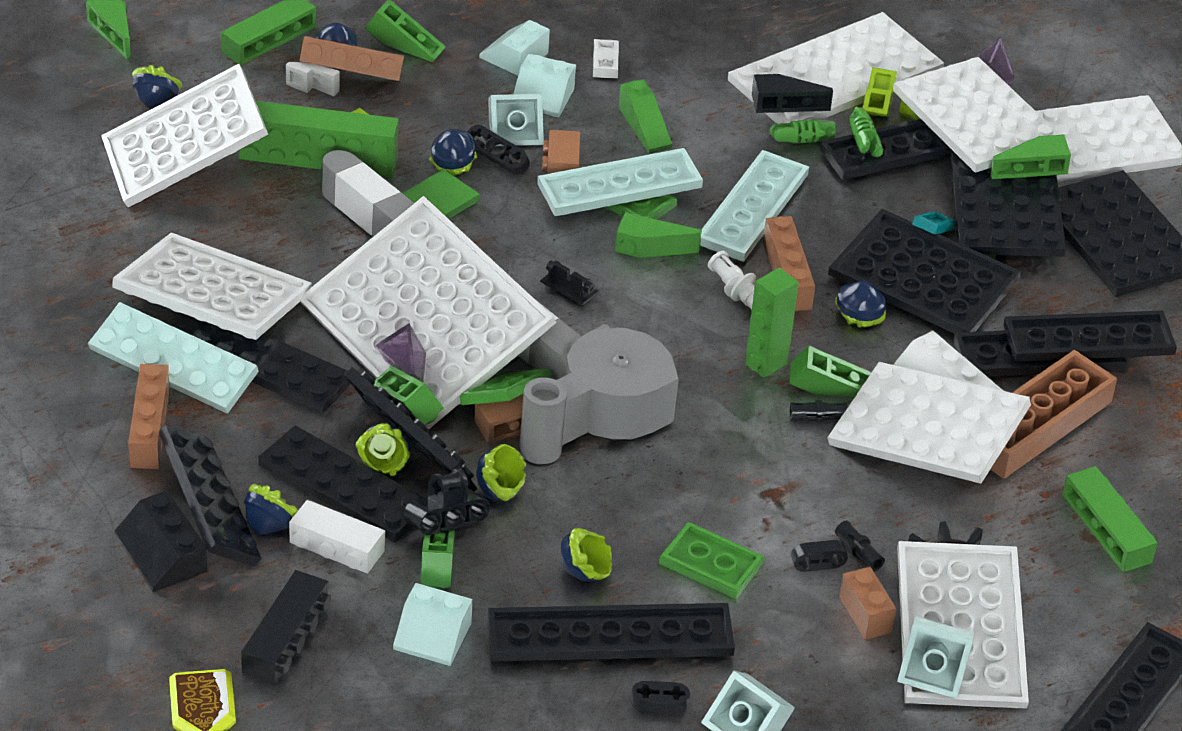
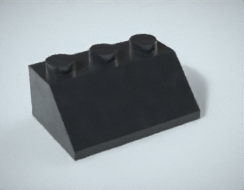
M167 490L141 499L114 530V535L152 592L207 572V548Z

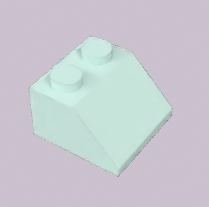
M528 20L508 30L483 50L479 58L518 76L520 67L528 54L540 55L542 57L548 54L550 29Z
M528 54L520 67L514 94H542L543 114L559 118L574 90L576 65L561 60L545 58L540 55Z
M542 94L491 95L488 98L489 126L492 132L516 146L543 145Z
M415 583L404 604L393 650L451 666L471 626L473 599Z
M915 616L897 682L957 699L975 633Z
M733 671L701 723L712 731H781L795 707L749 674Z

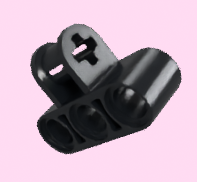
M458 468L452 470L450 474L441 475L437 473L431 475L428 497L411 501L406 506L403 515L404 520L425 535H432L483 521L490 512V503L487 499L468 488L467 476L462 469Z

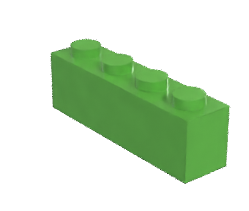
M283 0L221 31V52L241 66L315 28L316 6L307 0Z
M780 267L756 280L754 286L745 364L763 378L786 366L789 358L799 282Z
M1096 466L1068 474L1062 496L1121 571L1126 572L1153 563L1158 544L1153 534L1149 533L1141 523L1138 515L1134 514L1125 503L1124 498L1116 492L1108 478Z

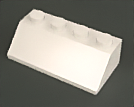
M934 331L913 340L893 364L1002 390Z

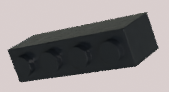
M298 570L294 571L241 651L242 673L276 684L281 674L288 672L292 657L295 653H299L302 650L308 632L314 631L319 615L322 611L326 612L330 605L331 595L328 594L327 580Z

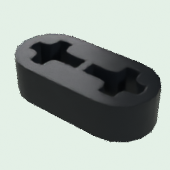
M827 540L799 544L792 549L791 558L796 570L808 572L839 568L847 562L848 554L842 541Z
M640 681L632 688L631 704L639 711L677 714L686 711L689 707L690 690L682 683ZM642 695H648V698H642ZM673 696H677L679 700H674Z

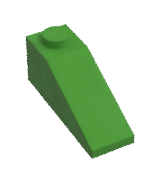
M123 0L86 1L87 21L126 59L130 58V36L125 2Z
M387 0L364 28L382 44L433 62L446 47L391 0Z
M635 80L620 84L619 109L648 153L672 148V142L657 101L645 80Z
M1065 135L1038 136L993 156L991 179L1068 174L1071 153Z
M625 212L617 230L615 252L639 258L699 253L702 230Z
M807 346L791 361L789 384L812 394L855 398L872 372L812 346Z
M392 365L374 380V385L378 389L382 386L393 397L392 401L395 404L400 402L410 412V417L413 420L418 418L424 425L432 423L438 417V413L444 409L425 383Z
M455 529L432 535L424 534L421 566L422 585L439 590H444L445 587L451 588Z

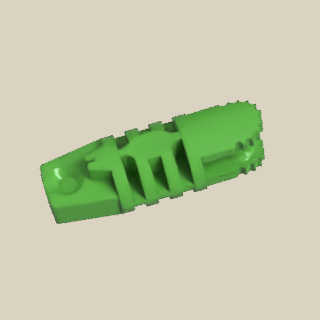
M856 106L854 112L849 117L850 128L861 153H867L869 149L872 156L879 157L883 153V148L873 121L864 108Z
M798 120L790 121V123L774 124L770 127L769 131L771 136L781 143H810L834 139L836 136V124L833 121Z

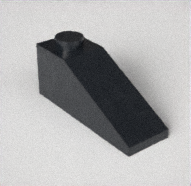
M754 74L751 95L756 113L831 111L833 88L781 74Z

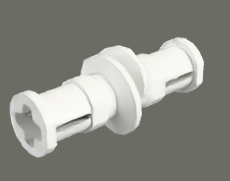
M726 251L717 252L709 260L708 268L711 271H715L722 278V281L726 284L724 292L727 296L731 297L735 302L741 300L752 310L755 286L753 284L755 283L756 275L754 273L744 275L742 270L731 262Z

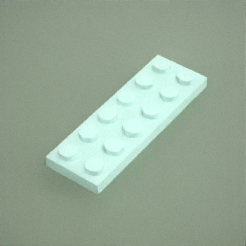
M685 148L540 175L538 176L537 184L554 216H560L702 188L703 179Z
M762 150L702 228L700 246L716 252L726 251L729 257L744 262L764 235L766 218L779 215L807 177L809 166Z
M121 302L118 303L88 342L91 350L139 372L140 364L169 365V383L171 388L227 414L259 372L257 365Z

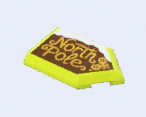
M218 669L174 673L169 677L172 724L175 730L227 731L236 723L232 673L230 671Z

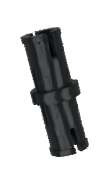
M815 400V402L809 403L790 402L789 415L790 420L809 419L815 420V422L829 419L840 420L848 407L847 402L828 403L822 402V400Z
M848 520L841 522L836 527L835 534L849 547V552L854 557L858 556L863 563L872 568L873 572L883 566L885 558L870 545V539L865 535H861ZM855 540L866 550L865 552L855 544Z

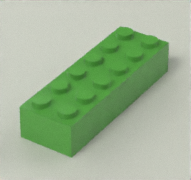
M256 101L268 135L239 149V159L322 169L325 154L335 150H343L355 155L381 177L393 178L398 160L399 118Z

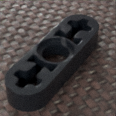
M475 125L468 129L467 133L472 136L473 140L476 136H482L486 141V144H484L479 139L474 140L477 153L513 174H521L528 169L530 160L523 149L482 125ZM504 145L501 153L497 155L491 153L494 146ZM509 155H511L516 160L521 159V162H515L513 164L512 160L509 158Z

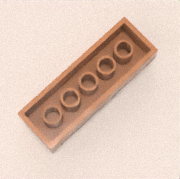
M1073 350L1012 392L1030 397L1031 406L990 470L1005 479L1112 403L1117 378L1076 350Z

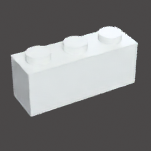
M306 500L289 522L290 543L367 574L385 551V530L309 500Z

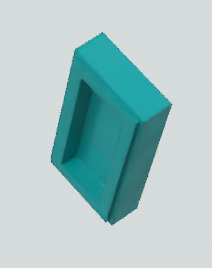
M933 211L915 216L912 225L936 235L954 230L956 220Z

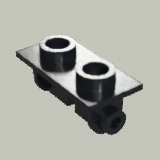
M551 260L547 263L546 270H548V274L540 280L541 283L582 306L599 293L591 279L585 278L575 271L570 274V269L557 260Z

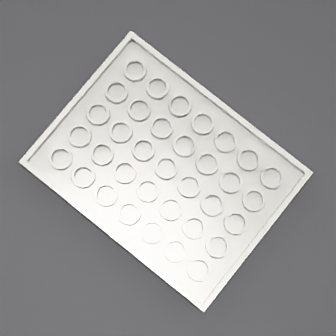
M424 196L306 291L300 300L301 304L376 379L392 365L426 384L444 407L432 423L425 425L428 429L461 403L459 397L461 393L484 384L556 324L554 317Z

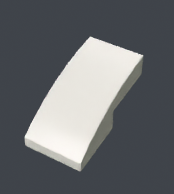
M594 39L593 77L618 79L619 41Z
M288 62L286 64V85L306 93L314 88L335 96L340 91V71L316 64Z

